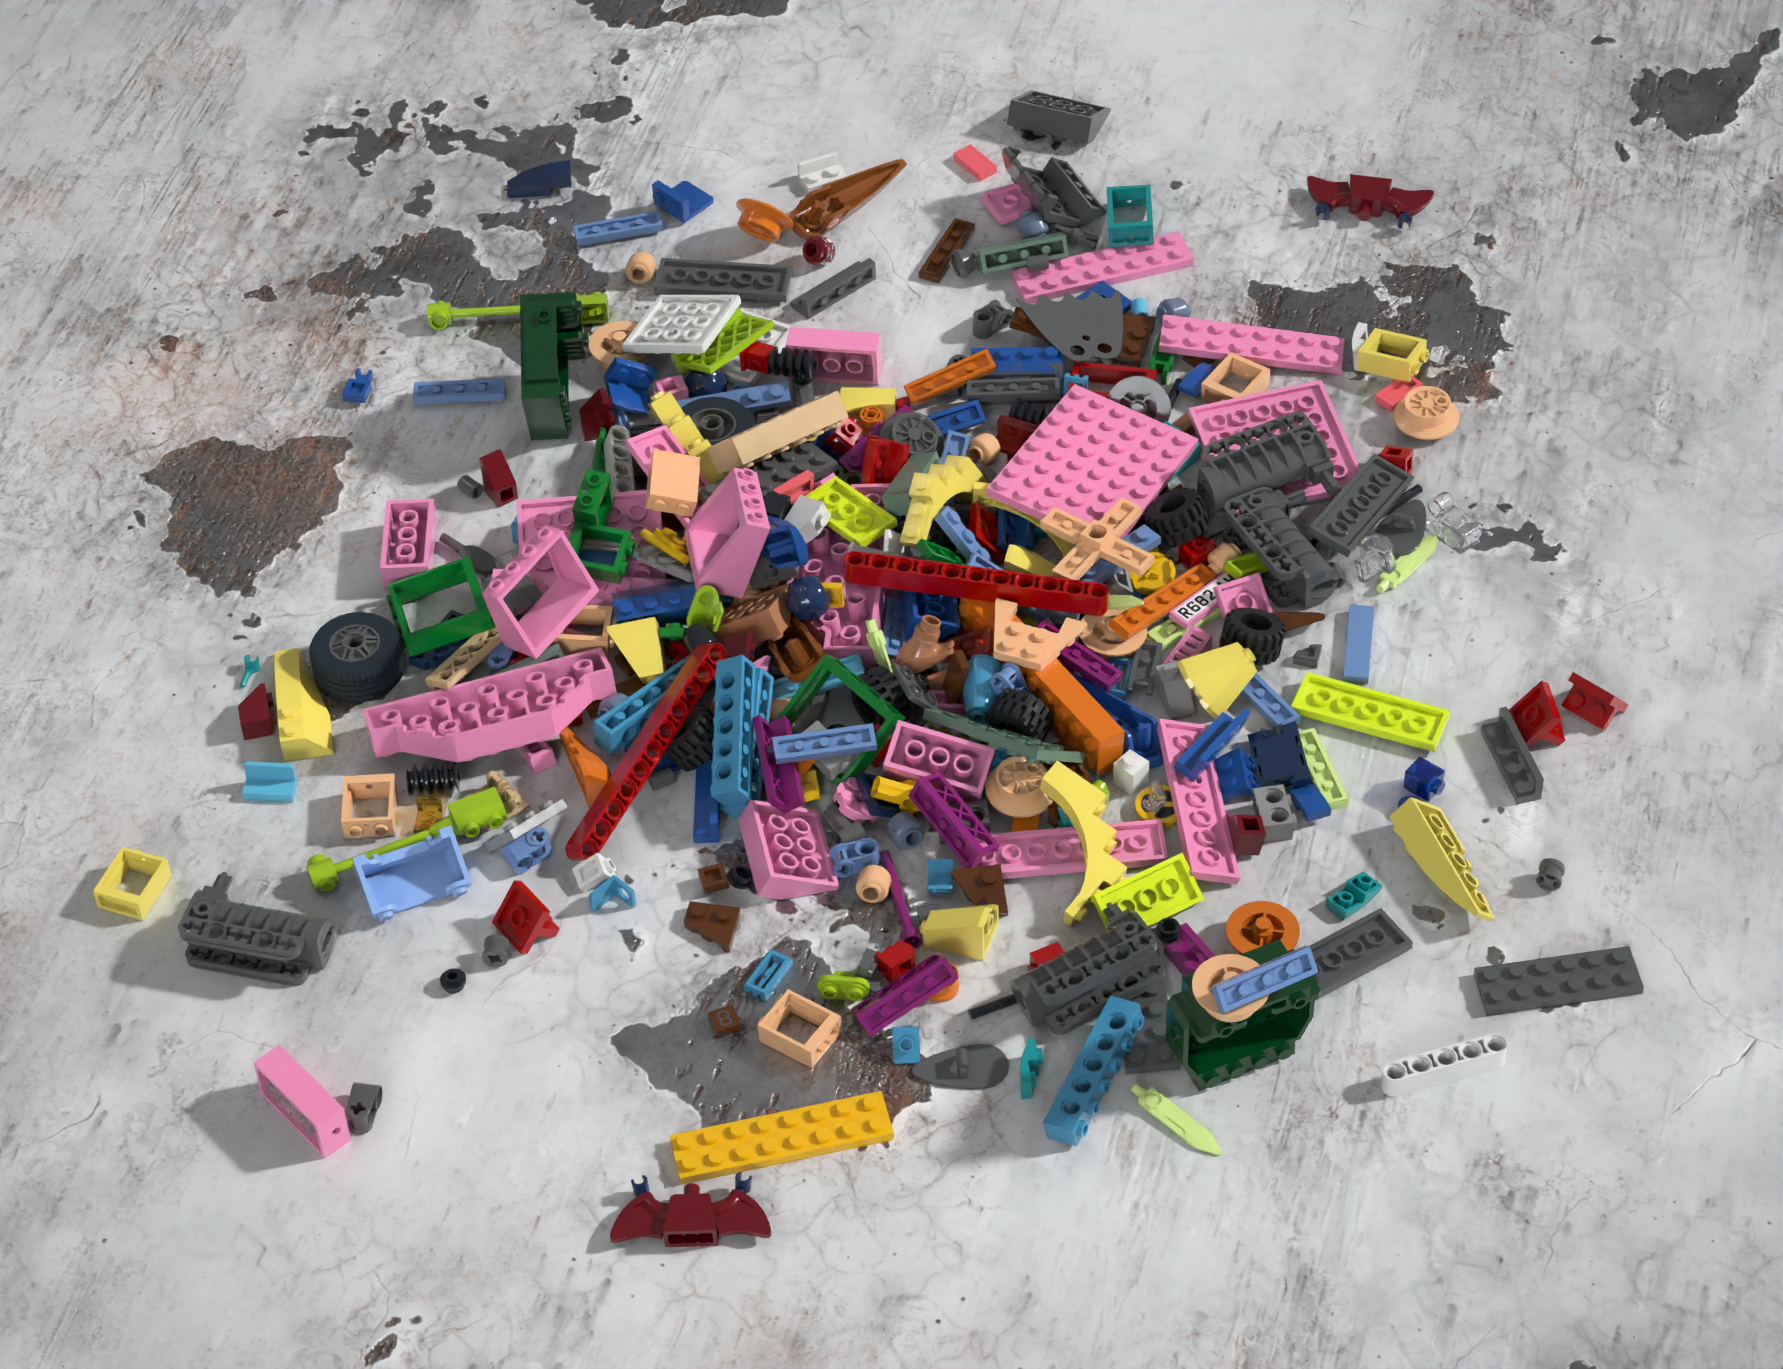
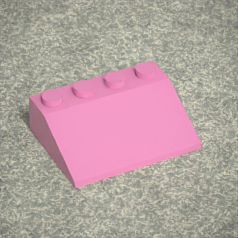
M749 801L738 822L758 897L783 900L838 890L840 886L837 876H835L833 871V861L829 857V847L819 811L798 807L783 814L768 802Z

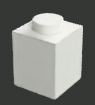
M1131 749L1113 763V784L1133 796L1149 782V761Z

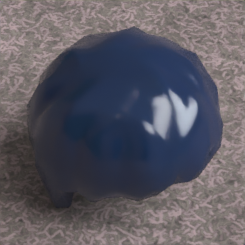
M719 369L712 374L690 370L684 381L688 388L689 398L726 392L728 385L726 376Z
M808 575L794 579L789 584L786 602L788 608L797 618L802 621L818 620L826 613L830 604V596L821 584L819 577Z

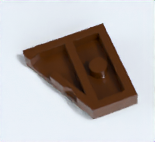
M690 901L684 918V928L701 935L709 943L711 941L716 942L722 946L724 952L730 953L741 915L740 908Z

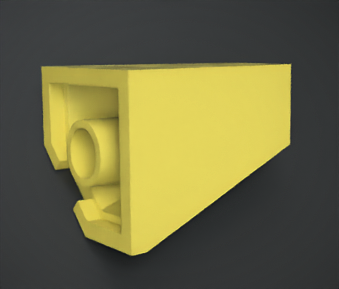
M1009 544L1004 560L1005 571L1051 577L1052 570L1056 566L1055 563L1016 544Z
M655 617L606 626L607 632L643 684H648L667 671L664 641L659 638V628L661 627Z
M1238 642L1177 662L1184 680L1190 689L1194 690L1203 708L1214 719L1222 712H1226L1257 672L1253 663L1256 660L1255 656L1249 648L1244 649Z
M988 904L931 910L927 920H923L920 927V934L923 936V947L983 961L999 922L998 905Z

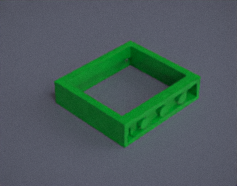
M470 556L387 584L390 595H387L386 598L394 624L400 632L403 649L408 648L411 657L494 628ZM465 582L469 583L477 607L476 611L411 633L402 604Z
M825 654L775 720L785 716L789 719L790 726H792L832 673L886 719L875 734L877 750L861 752L846 773L841 772L833 781L829 780V782L838 787L841 782L847 781L849 777L856 778L859 773L865 772L894 734L898 720L904 721L905 717L836 657ZM791 727L792 734H799ZM814 764L812 765L817 771L822 773Z

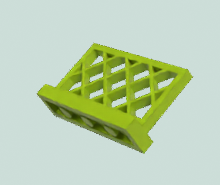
M738 307L705 353L699 355L694 353L671 354L679 373L684 374L692 369L712 374L775 326L772 320L743 314L741 308Z

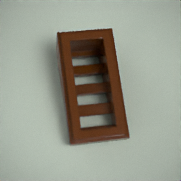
M1271 612L1284 623L1286 631L1325 619V615L1319 612Z

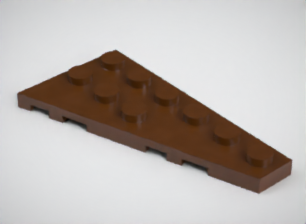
M1016 307L1009 328L1047 339L1032 323L1022 308ZM1123 314L1121 351L1116 358L1111 359L1140 367L1156 322V316ZM1082 336L1083 340H1090L1089 336ZM1105 343L1097 346L1098 350L1103 353H1109L1112 350L1111 346ZM1072 346L1084 350L1081 346Z

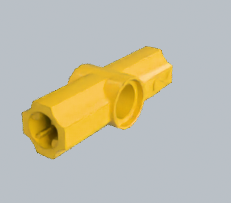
M880 776L875 778L871 789V797L899 804L902 812L916 813L920 811L908 796L916 780L909 779L897 782Z

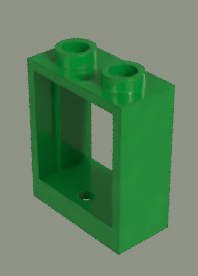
M587 469L572 508L574 521L606 526L614 505L610 474Z
M575 520L568 541L578 557L586 537L620 543L614 566L581 560L592 579L620 584L622 576H626L628 572V557L633 555L635 549V541L632 540L631 531Z

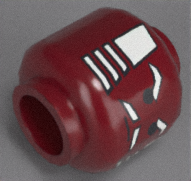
M812 236L803 245L804 259L812 265H827L834 259L835 246L829 238Z

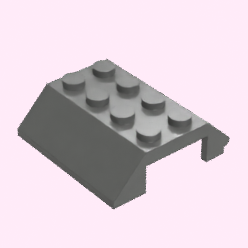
M1009 146L1003 149L1002 156L1005 169L1010 174L1011 180L1020 187L1021 193L1028 197L1031 201V206L1041 213L1047 223L1051 224L1054 222L1065 227L1080 228L1107 213L1067 161L1051 157L1043 171L1022 166L1017 159L1021 151L1019 148Z

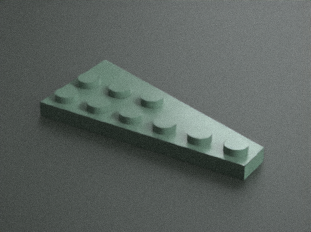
M924 710L923 719L931 721L933 727L940 729L948 727L952 734L959 736L967 734L969 735L968 739L979 743L986 741L988 742L987 746L998 750L1005 748L1007 749V754L1017 757L1024 755L1026 756V761L1040 764L1042 761L1054 765L1056 761L1083 763L1085 753L1080 751H1063V746L1044 743L1040 739L1010 730L991 728L992 725L969 721V718L943 710Z

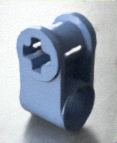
M503 642L495 647L487 659L488 665L491 667L489 676L510 666L509 662L511 660L518 659L517 651L505 647Z
M1013 662L1003 664L1001 671L994 673L990 678V684L997 696L1006 689L1009 691L1010 689L1024 690L1026 693L1032 694L1025 682L1021 669Z
M533 828L516 840L506 844L501 855L516 873H525L531 867L551 856L552 847L548 843L549 833L545 828Z
M871 838L837 844L829 850V857L834 862V874L839 878L859 874L868 865H880L878 844Z

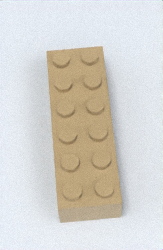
M835 391L708 447L707 450L717 474L726 471L729 474L733 468H749L757 462L771 458L772 455L784 452L792 446L807 441L809 438L842 425L840 420L849 416L838 391Z

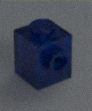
M1419 756L1405 771L1403 788L1429 802L1435 795H1440L1444 790L1445 770Z

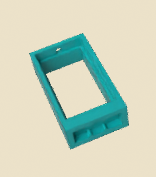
M1150 184L1106 187L1109 247L1154 245ZM1146 205L1147 221L1114 223V207Z

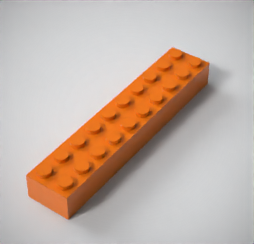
M960 598V633L963 636L972 634L981 652L993 656L995 602ZM1014 615L1012 621L1023 623L1016 615ZM1056 658L1042 671L1019 666L1028 688L1035 695L1034 697L1042 700L1043 704L1050 709L1049 712L1052 713V720L1054 721L1051 729L1055 736L1064 741L1071 751L1085 753L1082 764L1086 770L1091 769L1099 777L1113 771V763L1123 755L1125 731ZM999 660V662L1002 665L1006 663L1005 661Z

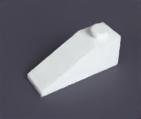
M800 495L784 520L796 526L807 544L820 534L824 526L827 525L831 514L823 502Z

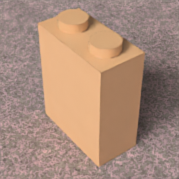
M654 449L649 462L645 508L692 517L698 498L701 457Z

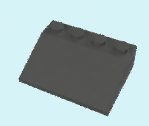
M1030 90L1011 99L1007 125L1013 126V129L1016 131L1030 130L1033 131L1034 135L1046 136L1048 134L1052 135L1055 140L1066 141V139L1074 140V144L1085 146L1095 139L1110 114L1111 108Z

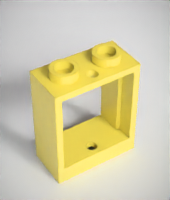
M1375 328L1358 350L1357 370L1410 382L1412 377L1418 374L1421 365L1426 363L1428 359L1427 340ZM1381 351L1407 356V359L1383 354Z
M122 847L93 890L97 908L143 921L172 876L168 859L159 855L154 856L143 853L137 849ZM129 869L152 875L140 896L117 889Z

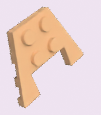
M996 598L993 658L1042 671L1060 655V651L1066 646L1070 647L1075 642L1077 636L1086 633L1088 623L1066 617L1059 633L1050 632L1043 628H1036L1021 622L1012 621L1017 612V603Z

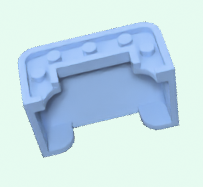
M452 826L439 829L440 835L433 837L434 839L430 835L426 837L425 841L383 855L372 854V859L367 858L365 854L353 857L352 868L373 919H379L380 922L393 918L395 913L449 895L458 897L468 892L467 888L471 886V879Z

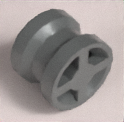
M1553 858L1543 859L1540 862L1539 872L1536 876L1537 885L1548 891L1558 890L1561 887L1562 876L1565 872L1564 864Z
M502 935L486 937L482 961L492 967L504 966L508 961L507 952L510 949V941Z

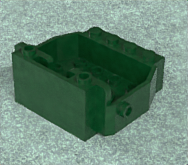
M576 292L520 295L521 400L531 441L568 439V430H572V418L569 410L568 361L584 359L586 357L585 347H589V335L584 333L581 319L583 314L582 301H578Z
M1277 940L1240 955L1248 957L1261 965L1295 949L1287 951L1281 940ZM1193 972L1182 976L1181 992L1172 995L1167 1002L1166 1041L1198 1091L1206 1088H1213L1231 1078H1238L1249 1071L1262 1069L1272 1062L1285 1060L1295 1054L1296 1040L1301 1039L1314 1017L1315 999L1320 997V987L1314 974L1270 993L1264 1005L1250 1017L1238 1022H1224L1212 1017L1195 999L1192 991V979L1195 973Z

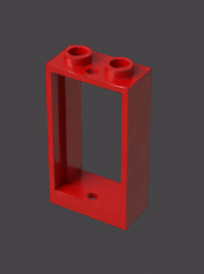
M1075 361L1073 371H1068L1070 376L1079 374V377L1089 376L1088 382L1115 385L1122 379L1130 376H1145L1157 382L1156 369ZM1070 382V389L1074 385L1072 382ZM1092 391L1098 395L1104 396L1105 398H1107L1109 394L1107 392Z

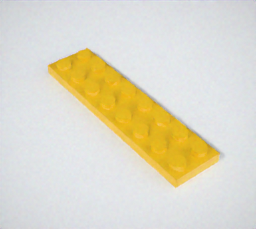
M882 1091L672 1134L669 1137L680 1185L891 1141L894 1140V1132Z

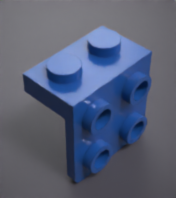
M659 180L652 184L654 205L683 223L714 202L711 195L688 181H682L673 188Z

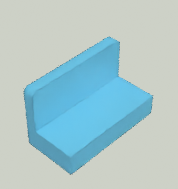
M245 761L246 781L242 792L244 800L293 802L298 785L293 764Z

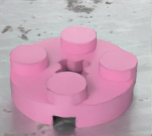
M849 777L847 781L841 782L833 794L834 803L837 799L840 805L838 810L847 818L859 823H864L865 820H871L870 823L875 822L879 816L870 815L855 780L856 778Z

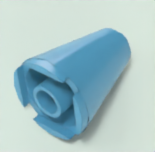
M976 654L968 660L970 670L962 692L967 718L970 721L984 723L986 714L997 698L990 684V678L994 673H999L1003 665L998 659H994L992 655Z

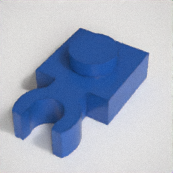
M357 368L355 370L356 379L349 378L342 393L343 400L366 403L372 389V370H368L366 375H362L361 369Z

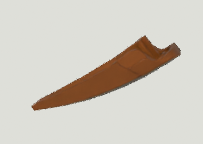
M903 159L894 160L825 184L823 187L811 191L804 199L800 200L797 207L789 215L794 223L792 230L805 240L812 236H822L828 233L878 195L906 167L907 163Z
M791 613L790 625L783 632L784 636L776 641L770 642L768 639L766 642L768 648L776 657L775 661L779 669L792 683H800L807 679L825 654L820 642L811 635L806 625Z

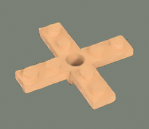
M1121 497L1099 521L1094 519L1090 524L1054 507L1040 521L1041 528L1076 546L1053 568L1052 577L1079 580L1100 557L1141 577L1154 564L1155 555L1119 537L1142 514V507Z

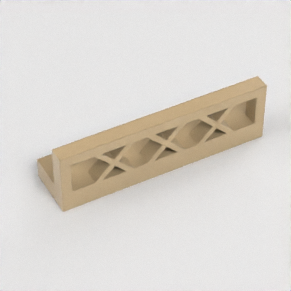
M496 626L493 629L473 635L426 677L425 681L429 692L442 688L449 690L484 661L490 652L502 642Z

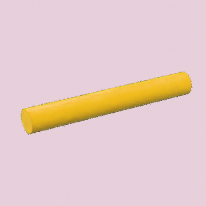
M643 529L640 532L641 538L682 564L689 562L688 555L678 549H672L647 529Z

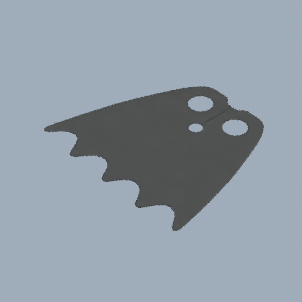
M1118 290L1111 298H1103L1095 291H1090L1089 296L1083 300L1065 293L1063 299L1058 302L1052 301L1044 295H1039L1038 301L1035 304H1028L1016 298L1019 306L1037 329L1067 358L1073 361H1087L1091 357L1111 359L1119 355L1123 339V310L1121 295ZM1087 335L1090 337V340H1083L1082 336ZM1105 343L1110 345L1112 350L1109 353H1103L1098 350L1097 346ZM1072 346H1081L1085 353L1083 355H1075L1070 349Z

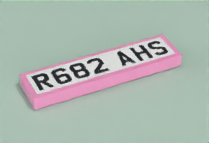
M1225 571L1169 612V618L1188 630L1219 607L1213 587L1235 579Z

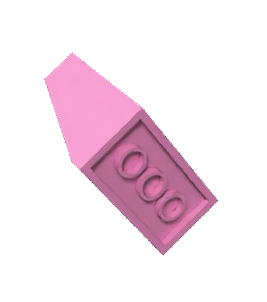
M733 468L687 524L684 536L696 590L701 586L709 585L714 587L720 595L743 598L770 531L757 472L747 468Z
M545 525L522 548L519 554L506 565L505 569L490 582L489 586L482 592V595L505 647L537 659L600 590L563 531ZM548 552L558 579L517 622L503 598L540 558Z

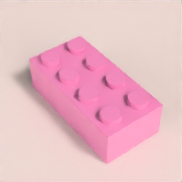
M803 327L789 328L785 344L787 354L789 355L793 348L798 356L799 351L802 349L807 357L810 350L813 351L814 358L818 359V372L813 381L878 385L882 369L880 333Z
M434 499L386 500L380 572L384 588H388L387 584L433 569L437 525Z
M898 720L883 764L882 776L900 782L909 779L917 781L920 778L941 772L964 801H979L982 799L986 781L991 771L995 749ZM937 782L931 783L935 789L943 790Z

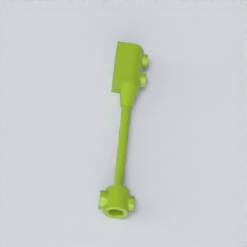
M593 292L591 295H579L576 293L578 301H582V324L608 323L607 294ZM444 301L427 304L428 324L436 330H443L447 325H452V318L520 314V305L452 309L451 303H445Z
M494 786L447 804L450 815L433 824L429 829L362 854L372 859V854L383 855L425 841L427 836L431 835L433 838L440 835L439 829L452 826L455 836L465 834L466 837L473 838L480 833V828L488 825L492 829L501 827L504 820L507 819V814ZM316 854L310 857L307 861L306 870L314 890L321 889L323 892H328L334 889L335 883L339 881L337 874L352 868L353 857L333 864L330 857L327 858L324 854Z

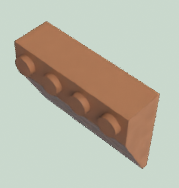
M790 583L724 607V613L718 630L714 633L718 642L721 644L724 638L745 632H753L752 642H757V648L765 640L769 639L770 642H773L783 637V632L790 625L792 612L786 602Z

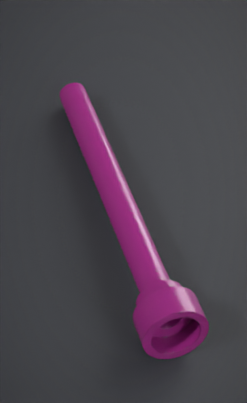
M883 850L880 852L883 867L891 876L890 890L902 926L900 940L909 943L915 949L921 945L922 937L920 931L912 926L890 852Z

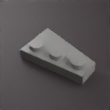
M654 545L634 549V553L631 556L632 559L687 582H694L690 559L687 564H682Z
M551 799L538 806L539 812L535 813L532 810L521 816L522 822L517 823L516 820L503 827V833L484 843L486 851L489 853L518 838L568 808L563 799L553 803Z

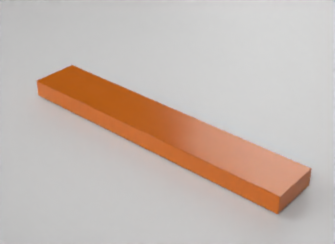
M1199 563L1142 600L1144 602L1143 605L1129 608L1113 618L1109 623V627L1127 641L1169 614L1172 609L1218 576L1204 564Z

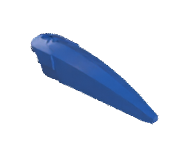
M767 515L770 531L761 553L776 569L785 567L791 569L807 565L808 546L796 526L787 520Z
M1069 671L1125 731L1123 755L1131 749L1149 761V769L1161 767L1164 764L1157 732V720L1140 711L1139 708L1128 704Z

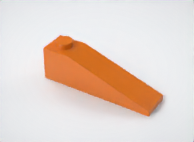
M566 726L559 733V738L590 809L612 774L609 767Z

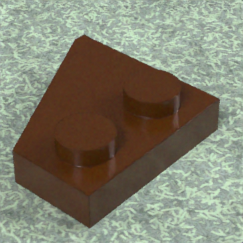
M1001 864L951 870L952 879L959 884L969 902H972L974 906L996 904L999 907V917L1008 916Z

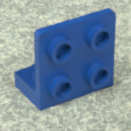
M615 357L603 376L608 396H611L613 408L649 417L647 411L650 410L648 403L651 401L647 389L657 375L656 367Z

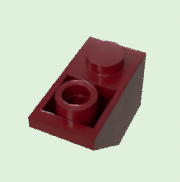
M599 388L579 409L585 442L597 440L601 427L606 429V438L610 428L615 425L613 413H609V410H613L611 396L606 397L604 388Z
M498 449L479 458L484 492L499 508L518 499L516 481L502 451Z
M745 632L722 639L721 645H723L726 651L725 659L744 655L753 663L757 643L752 642L753 632Z
M265 683L259 684L238 705L244 740L274 735L272 725L277 724L275 711L270 710V707H274L272 692L267 693Z
M1226 814L1235 855H1259L1266 835L1261 815Z

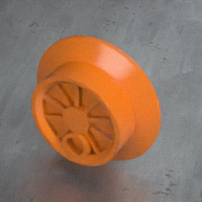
M747 198L739 199L736 202V207L741 212L737 223L738 226L755 238L776 242L782 231H789L794 227V223L789 216L768 203Z
M1254 901L1246 903L1232 912L1227 920L1226 936L1231 946L1239 954L1277 940H1281L1287 951H1290L1299 940L1300 927L1294 914L1284 906L1269 901Z

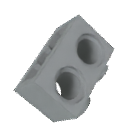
M1284 785L1253 788V810L1255 815H1261L1266 833L1263 843L1292 840L1293 829L1297 828V819L1295 813L1291 814V796L1285 793Z

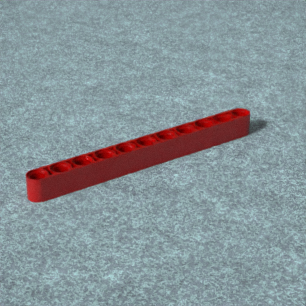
M850 551L844 556L843 577L845 581L852 584L995 602L996 598L1017 603V606L1093 616L1104 615L1108 610L1109 588L1102 583L861 551Z
M706 643L695 647L568 840L565 852L570 860L584 861L596 853L599 854L715 676L717 661L726 658V651L723 645L720 643Z

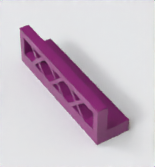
M1043 620L1036 627L1054 633H1059L1060 631L1046 620ZM1076 640L1070 647L1066 646L1057 657L1067 670L1075 673L1074 671L1078 672L1083 679L1096 684L1109 693L1123 675L1122 671Z
M760 715L753 717L768 803L783 814L805 805L797 761L776 764L774 758L772 737L792 735L789 719L783 716L769 723Z
M941 772L928 775L916 781L908 796L966 868L977 867L983 856L998 851L1000 848L998 842ZM937 782L943 790L935 789L931 783ZM946 801L954 803L958 810L949 807ZM961 819L970 822L973 828L965 826ZM976 839L984 840L988 846L983 848Z
M1187 923L1180 925L1179 939L1164 946V954L1183 976L1195 972L1203 962L1215 957Z
M937 951L850 1010L859 1020L868 1036L871 1037L959 978L946 957Z

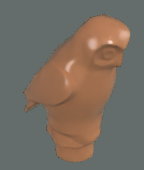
M924 615L921 622L915 626L913 636L902 645L896 658L890 659L891 666L896 663L901 667H908L913 674H918L954 653V641L951 640L938 644L941 621L934 616Z

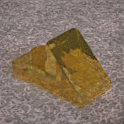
M421 795L416 797L418 812L413 829L414 834L429 829L430 826L444 818L448 796Z

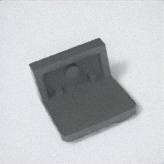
M894 663L891 668L904 690L910 706V717L908 720L911 724L923 727L928 722V720L923 719L924 710H939L936 705L938 701L928 691V682L921 675L916 676L908 667H901Z

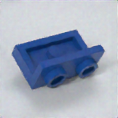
M1239 747L1215 758L1214 763L1223 801L1226 803L1245 793H1248L1253 798V788L1259 787L1258 779L1253 771V768H1255L1253 758L1249 754L1246 755Z

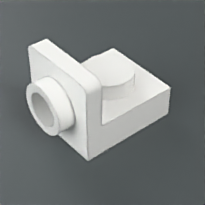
M598 853L572 868L579 889L584 892L605 879L608 880L611 876L615 875L616 871L613 861Z

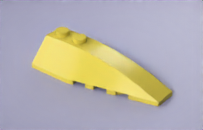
M300 649L275 651L279 739L284 762L333 755L330 714Z
M1410 797L1389 816L1394 824V831L1405 843V850L1416 860L1424 873L1455 903L1474 916L1491 922L1494 917L1486 898L1481 892L1477 891V888L1480 886L1478 879L1469 873L1472 865L1470 861L1464 860L1462 856L1466 851L1443 811L1439 807Z

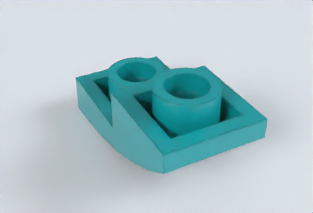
M1363 871L1348 879L1344 889L1328 897L1325 906L1345 920L1372 900L1382 889V885Z
M1035 1038L1028 1040L1021 1058V1100L1032 1098V1087H1037L1036 1076H1039V1065L1043 1064L1042 1049L1036 1047Z

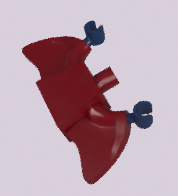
M1350 174V183L1348 184V182H1332L1314 176L1307 177L1308 191L1313 200L1318 204L1315 208L1316 216L1318 217L1320 213H1323L1324 220L1329 219V212L1338 207H1349L1350 213L1357 215L1361 221H1368L1370 217H1381L1383 212L1387 211L1395 215L1398 220L1397 227L1402 229L1403 222L1407 223L1408 227H1411L1412 216L1426 208L1434 197L1433 190L1409 191L1395 187L1391 189L1392 179Z
M738 1172L735 1176V1189L731 1190L729 1195L722 1200L711 1202L710 1194L700 1193L699 1185L689 1183L684 1186L683 1194H673L670 1197L669 1203L660 1202L654 1198L650 1192L647 1177L642 1175L643 1183L636 1184L633 1179L631 1180L634 1195L637 1197L628 1203L618 1215L611 1229L610 1240L612 1243H619L640 1237L662 1239L664 1236L665 1247L718 1246L717 1232L719 1237L745 1234L769 1238L772 1234L765 1212L753 1198L746 1194L751 1190V1175L749 1179L741 1180L742 1172Z

